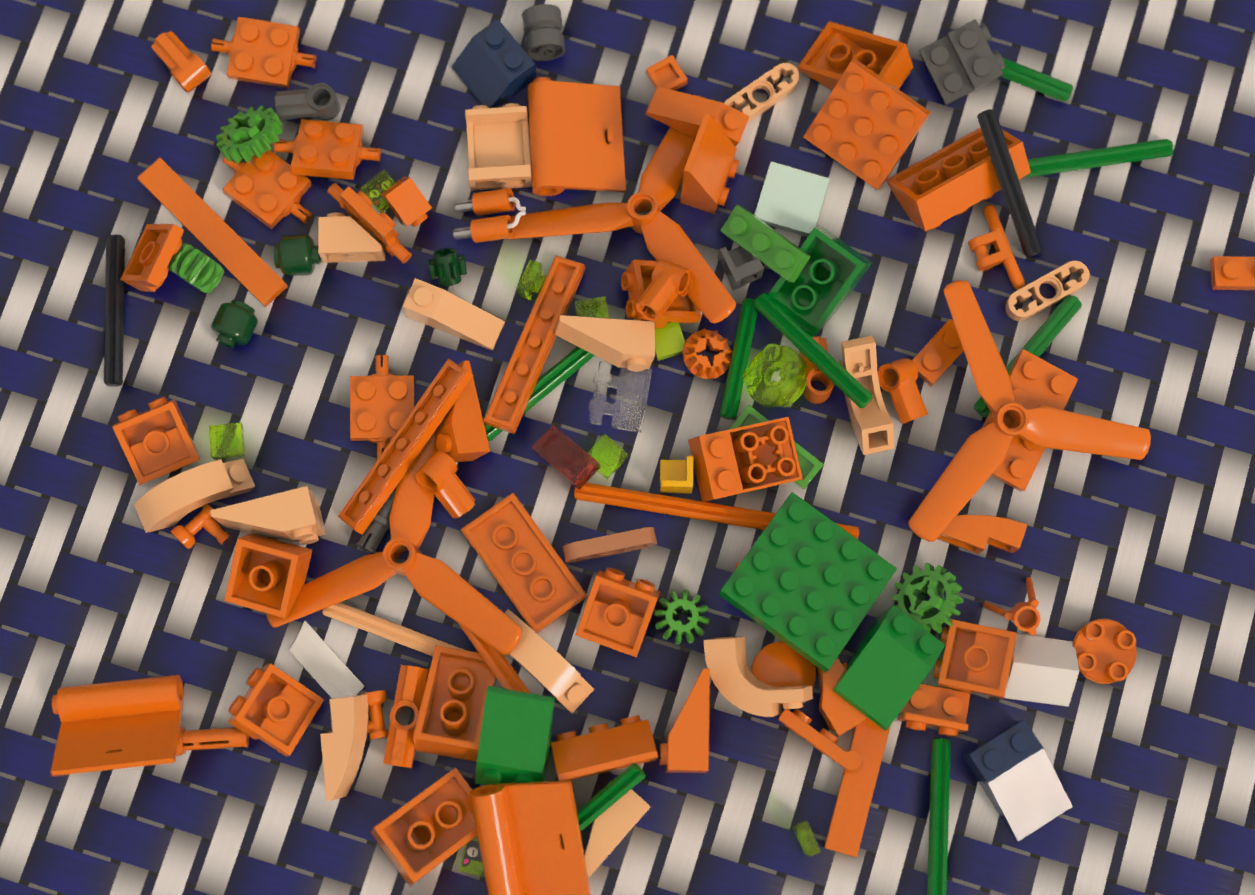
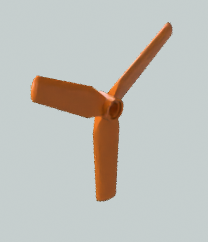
M671 127L641 175L639 192L633 194L627 203L606 202L529 213L520 217L519 223L514 227L513 237L507 239L611 232L631 226L635 232L643 234L647 249L657 262L665 260L693 271V284L686 295L711 323L714 324L724 320L736 307V302L680 225L660 212L677 194L681 186L684 168L695 139ZM642 211H649L648 214L639 215ZM510 216L512 222H514L515 216Z
M958 280L944 288V295L978 393L991 412L988 415L987 425L967 438L910 518L908 525L917 536L930 542L935 541L1003 462L1014 435L1038 447L1136 460L1144 459L1151 442V434L1148 429L1052 407L1026 410L1022 405L1015 403L1011 379L969 282ZM1004 413L1010 414L1013 419L1011 428L1006 427L1003 422Z
M435 432L396 486L389 517L391 540L386 544L383 552L364 555L304 584L287 618L266 613L268 622L273 628L373 590L397 573L409 579L419 596L501 654L507 655L514 650L521 639L522 628L443 561L423 555L419 550L431 524L434 494L426 492L418 485L415 474L438 451L436 448ZM409 551L408 559L403 563H398L399 555Z

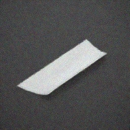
M304 620L301 630L289 651L332 699L357 695L365 686Z

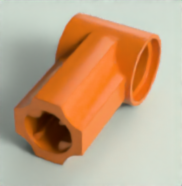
M172 31L163 32L155 38L151 48L171 70V75L186 93H190L212 75L196 53L192 54Z
M665 260L659 261L653 270L652 282L635 303L637 311L649 321L655 322L657 319H661L678 295L683 297L689 292L694 279L693 271Z
M812 337L828 352L826 338ZM799 350L804 381V397L813 404L824 403L828 400L834 383ZM820 381L826 386V389L817 391L811 386V383Z
M907 358L884 364L878 369L879 385L884 391L889 392L901 424L928 415L916 385L918 378L917 366L912 360Z
M437 451L416 472V482L423 490L434 494L453 519L460 518L473 508L475 499L455 474L457 472L455 461L448 454Z

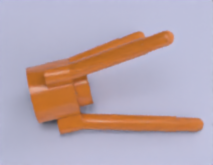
M1031 577L1026 578L1028 602L1015 604L1011 611L988 602L983 603L984 608L1005 617L1007 620H1011L1025 634L1036 635V628L1039 626L1041 616L1036 609L1039 601L1036 599Z

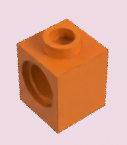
M404 176L380 194L398 221L404 226L411 224L412 227L419 225L427 219L428 215L426 212L432 209L411 177Z

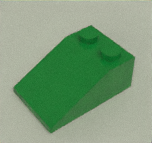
M814 227L800 249L811 257L796 281L792 283L781 276L768 294L811 337L818 335L872 264L870 260L824 227Z
M892 605L874 620L832 691L886 731L929 674L945 644L896 606Z
M488 686L477 755L475 784L490 785L545 781L549 764L554 697Z

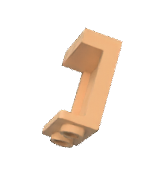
M510 103L500 108L479 105L465 110L469 158L468 177L471 191L532 187L527 107Z

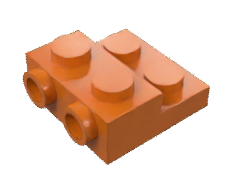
M147 224L120 280L140 291L155 292L168 275L169 268L167 266L172 256L179 251L182 245L181 237L184 229L175 224Z
M633 260L627 270L623 272L621 287L623 291H628L629 300L626 303V315L628 318L649 321L637 311L635 303L652 282V273L658 263L657 261ZM678 295L661 319H657L654 322L655 328H664L668 322L697 323L702 317L701 311L687 295L683 297Z
M165 396L148 403L149 410L139 414L136 409L127 411L117 416L119 422L112 426L139 485L200 460L197 449L187 430L188 426L175 399L167 401Z
M606 568L605 572L599 570L575 635L637 658L660 592L654 590L655 584L650 581L637 579L635 583L624 579L625 574L620 570L614 568Z
M951 619L953 625L949 628L944 627L942 631L941 642L945 644L943 659H937L934 669V678L939 679V687L1004 699L1017 632Z
M271 663L263 666L262 669L256 667L246 681L250 688L245 696L238 695L230 705L228 712L232 716L228 722L254 740L260 739L284 756H290L324 699Z

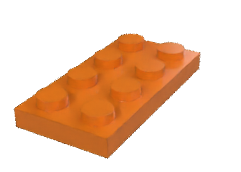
M1024 349L1019 351L1009 372L1014 402L1022 405L1026 410L1041 407L1064 410L1078 381V378ZM1004 413L1003 422L1008 428L1012 427L1013 419L1010 414ZM987 416V418H986V420H985V422H984V424H983L982 427H984L985 425H987L988 416ZM1014 435L1003 462L991 476L1020 492L1025 491L1045 448L1038 447Z

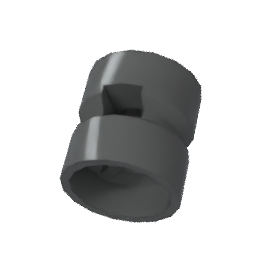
M539 4L525 9L522 13L524 33L527 34L525 36L527 55L536 61L553 60L564 55L566 50L564 36L560 33L563 28L560 8L551 4Z

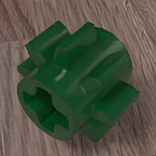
M443 248L433 253L434 259L428 260L431 280L438 278V283L441 286H452L462 281L461 275L467 274L465 255H457V250L454 248Z

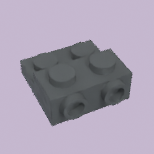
M976 19L947 33V36L919 50V54L945 106L1000 79L1003 75L1001 69L1005 68V63L998 51L992 53L987 43L992 40L989 30L984 23L978 25Z

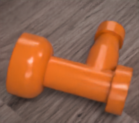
M209 504L201 506L203 510L185 527L178 525L170 531L188 550L195 544L194 535L202 528L217 538L221 545L231 537L227 532L223 531L221 526L211 516L210 510L214 509Z
M386 690L360 694H367L370 720H368L367 734H369L370 740L388 737L389 730H385L381 705L387 700Z

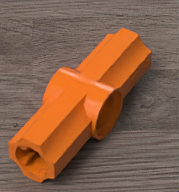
M409 665L400 666L394 706L390 712L391 722L383 764L412 768L415 755L413 735L429 669ZM404 708H412L415 713L414 721L409 725H401L398 720L399 712Z

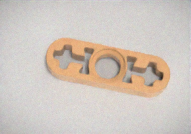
M781 63L728 98L724 104L738 110L744 106V98H746L748 105L742 109V113L750 116L748 122H750L795 91L799 81V71L790 63ZM780 74H782L784 77L790 75V83L788 84L786 81H782L780 84L777 85V93H775V89L773 86L779 82ZM756 89H764L768 92L769 99L765 102H757L753 99L752 93Z
M1070 261L1015 291L1005 304L1007 315L1015 321H1025L1065 299L1066 296L1081 290L1090 277L1087 266L1079 261ZM1070 271L1073 274L1077 272L1080 274L1077 281L1073 279L1064 286L1062 285L1061 281L1070 274ZM1045 283L1052 285L1056 292L1055 297L1051 299L1044 298L1039 292V286ZM1032 296L1034 301L1027 305L1025 312L1022 309L1016 310L1014 308L1017 300L1022 303Z

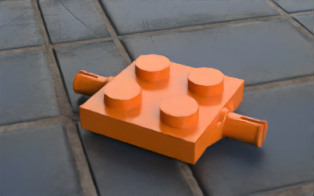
M238 17L235 34L231 41L213 38V44H211L213 52L229 53L230 60L227 70L229 79L289 89L291 75L297 65L312 68L316 65L314 63L316 62V55L299 53L298 40L300 29L298 26Z
M301 119L299 132L294 141L279 140V142L274 143V152L293 153L291 162L292 175L354 180L356 168L361 160L380 162L381 158L380 148H365L362 146L363 124Z
M271 150L263 153L260 158L256 157V155L252 156L250 162L240 161L237 164L234 160L227 161L225 157L223 158V163L236 171L233 178L222 188L223 193L271 230L282 218L291 213L304 224L308 222V219H311L312 212L299 204L301 197L312 186L311 180L303 175H292L291 165Z
M337 183L329 187L327 193L340 204L341 208L346 210L348 216L380 243L382 248L391 257L395 255L403 264L411 258L412 253L405 249L397 239L399 234L394 229L396 225L393 220L384 212L378 214L371 207L373 205L372 201L362 191L356 193L349 186L343 190Z
M381 355L375 356L376 374L350 376L351 441H369L377 444V460L382 454V450H385L414 408V375L395 376L388 373V355H383V367H381Z

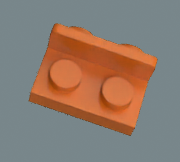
M920 684L899 713L898 721L906 722V728L925 731L926 726L939 728L938 734L958 737L959 732L964 733L968 731L969 724H966L970 693Z

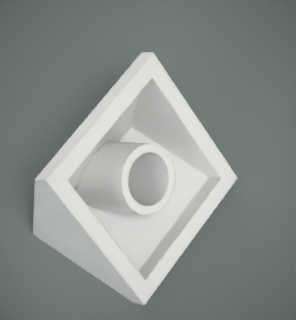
M1017 634L1005 699L1068 707L1079 674L1076 649L1072 646L1073 641Z

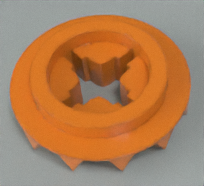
M706 329L697 331L689 336L683 347V360L688 370L702 379H714L724 374L730 366L733 351L729 348L728 339L719 335L718 331ZM706 344L710 351L718 352L717 355L711 358V363L708 361L707 356L697 355L706 349Z

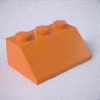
M640 715L621 719L622 726L610 729L608 723L589 727V734L577 736L576 731L556 735L557 741L552 742L551 747L558 780L572 781L629 767L634 763L642 764L657 760L658 754L648 719L641 721Z

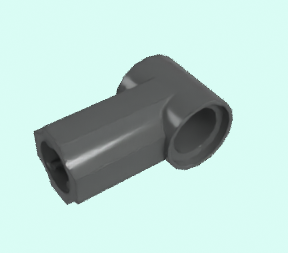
M326 83L315 84L310 89L278 91L275 96V106L280 120L309 117L331 120L340 112V102L334 90ZM330 98L326 105L318 106L320 100Z

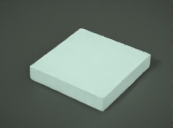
M771 161L754 215L769 226L808 237L814 227H816L830 178Z

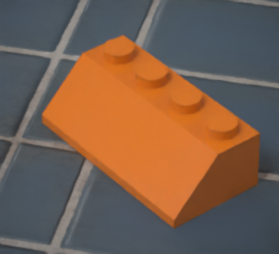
M981 127L886 180L909 219L924 231L939 227L942 222L955 215L964 213L969 207L982 200L989 199L994 193L1002 189ZM1002 130L1018 179L1020 180L1031 173L1023 142Z

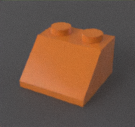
M255 533L238 538L224 601L281 618H287L306 581L312 550Z

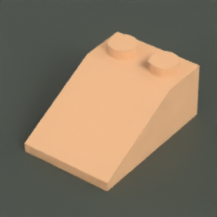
M308 486L210 510L211 516L225 528L291 542L299 541L300 545L317 542L319 540L318 536L326 535L318 498Z

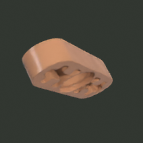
M646 527L569 543L563 546L566 563H576L652 547L657 544L654 527Z

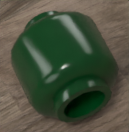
M309 235L283 236L279 243L274 245L275 267L280 268L281 272L286 276L311 275L315 269V264H321L318 245L314 246V241Z
M234 299L231 303L221 304L211 323V330L218 336L216 341L231 349L234 348L235 344L240 346L247 345L258 324V319L254 315L255 310L249 305Z

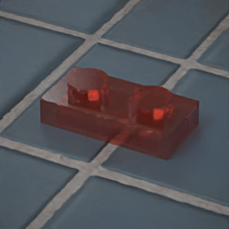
M554 424L532 446L535 453L578 490L601 468L600 464Z

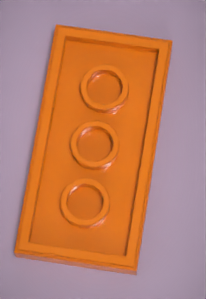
M514 493L461 529L464 536L528 626L536 633H539L588 598L585 591Z

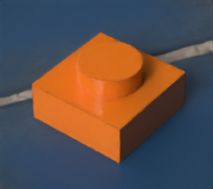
M673 55L646 69V75L655 89L659 86L676 91L688 83L687 77Z

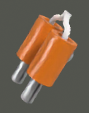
M511 188L473 193L472 200L455 203L456 212L474 210L476 216L514 211L515 205L520 212L515 216L514 222H512L509 215L472 220L470 227L454 229L453 236L455 239L472 237L475 243L512 238L514 227L519 223L520 217L526 215V207L520 206V201L514 197Z

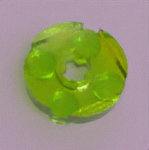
M771 343L753 358L748 369L743 373V382L746 384L751 398L760 405L770 409L780 405L786 407L794 403L803 393L807 383V379L804 378L807 365L803 357L790 347ZM781 370L779 373L780 381L776 382L773 380L771 382L772 375Z

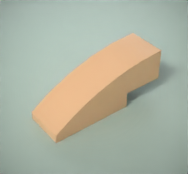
M367 694L330 699L332 731L320 734L326 801H333L347 796L355 780L367 738Z

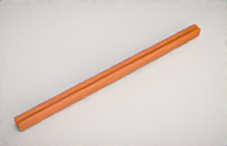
M577 482L574 491V498L577 500L764 530L776 514L585 482ZM836 523L858 539V527Z

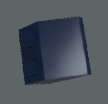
M499 19L474 35L451 66L452 70L481 105L490 108L499 107L537 78L535 63Z

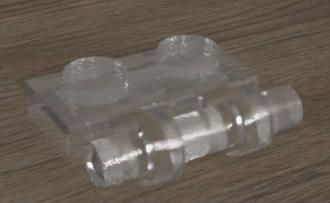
M600 361L598 372L594 373L593 383L596 385L593 399L589 401L588 410L591 411L589 423L601 425L603 414L612 415L611 428L642 433L652 369L634 372L627 368H621L620 375L614 376L610 374L612 364ZM608 387L617 388L615 404L606 402Z

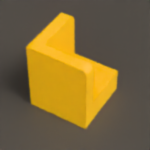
M687 456L686 460H660V493L692 494L693 456Z

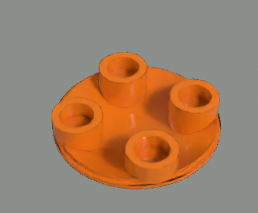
M1110 619L1090 621L1079 629L1073 640L1072 646L1076 649L1079 671L1093 682L1111 684L1122 681L1128 676L1135 664L1137 654L1136 637L1117 621Z
M783 641L765 646L756 655L751 665V671L756 678L770 686L812 685L813 689L815 685V665Z

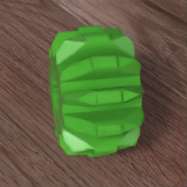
M182 243L179 251L172 256L168 264L169 270L204 293H211L214 287H217L220 283V278L224 274L220 264L187 243Z
M686 589L682 592V599H678L677 593L674 590L671 591L670 599L672 603L661 598L659 604L666 610L659 609L654 612V616L665 619L656 623V629L668 628L663 635L664 640H668L672 633L676 634L675 645H680L682 635H685L687 642L692 644L694 642L692 631L700 637L705 633L697 624H709V618L699 616L708 611V606L696 607L695 605L701 597L697 594L691 601L687 600L689 591ZM677 610H681L683 614L689 613L690 617L686 621L688 624L682 625L681 621H674L673 617H676Z

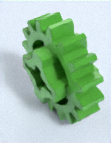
M261 105L256 111L253 107H250L247 113L244 114L240 111L238 115L228 119L230 124L220 128L222 134L216 136L218 140L216 145L227 161L234 160L238 164L244 158L246 162H250L252 156L256 155V157L260 158L263 153L272 149L271 143L279 142L280 139L277 135L283 133L281 128L283 124L271 107L265 109Z
M925 563L924 570L914 565V574L910 576L903 572L904 583H895L894 586L900 591L899 594L892 595L891 599L899 603V605H896L898 609L928 632L933 628L934 631L941 633V624L953 625L950 619L952 614L960 616L961 612L955 606L956 604L964 603V599L956 595V593L962 590V586L958 583H953L956 580L955 575L950 572L946 573V569L940 565L934 568L930 563ZM930 597V600L925 601V598Z

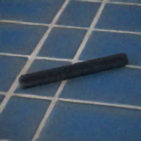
M994 109L984 110L978 114L977 118L1025 256H1035L1041 253L1042 247L996 111Z
M117 234L106 237L104 384L110 387H118L123 384L124 282L120 279L125 271V239L122 235Z

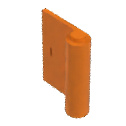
M547 77L535 78L527 86L532 192L538 196H555L562 193L565 189L625 192L626 180L620 86L551 81Z
M170 675L60 687L57 694L52 697L53 713L55 715L58 714L61 721L51 767L52 776L175 763L184 704V688L181 676Z
M571 780L490 784L480 786L470 792L488 895H591Z

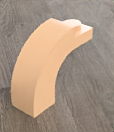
M872 335L842 341V361H840V365L866 388L873 397L866 407L859 408L844 393L851 424L863 455L895 449L893 422L886 410L879 385L876 342Z
M243 458L225 463L220 459L189 469L160 483L140 497L134 506L145 532L148 533L175 526L185 515L203 505L250 492L255 488V484Z
M507 610L504 614L522 628L520 641L508 655L530 673L568 711L573 713L592 693L594 688L543 638L514 613Z
M745 636L719 637L704 640L705 660L707 669H710L712 681L719 692L739 709L757 716L774 717L782 714V703L783 709L802 708L803 702L813 699L812 685L774 687L757 679L747 662Z

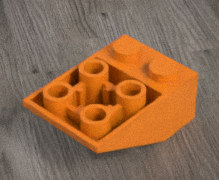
M789 417L701 435L688 440L702 502L803 479Z

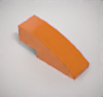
M957 515L939 535L937 540L976 554L984 551L987 544L1014 553L1020 549L1028 524L988 515Z

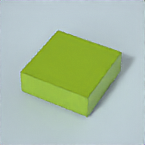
M670 322L664 328H655V354L658 361L683 353L685 339L679 323Z

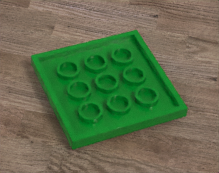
M791 492L718 594L826 673L897 568L795 493Z

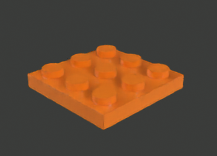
M853 59L803 137L872 187L879 190L931 112L858 60Z

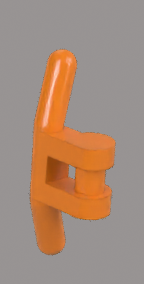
M987 205L984 208V215L991 232L968 241V246L971 252H975L977 257L975 263L979 272L986 271L1003 263L1013 287L1019 290L1025 286V281L1010 248L996 208L993 205ZM993 244L997 253L989 255L986 247Z

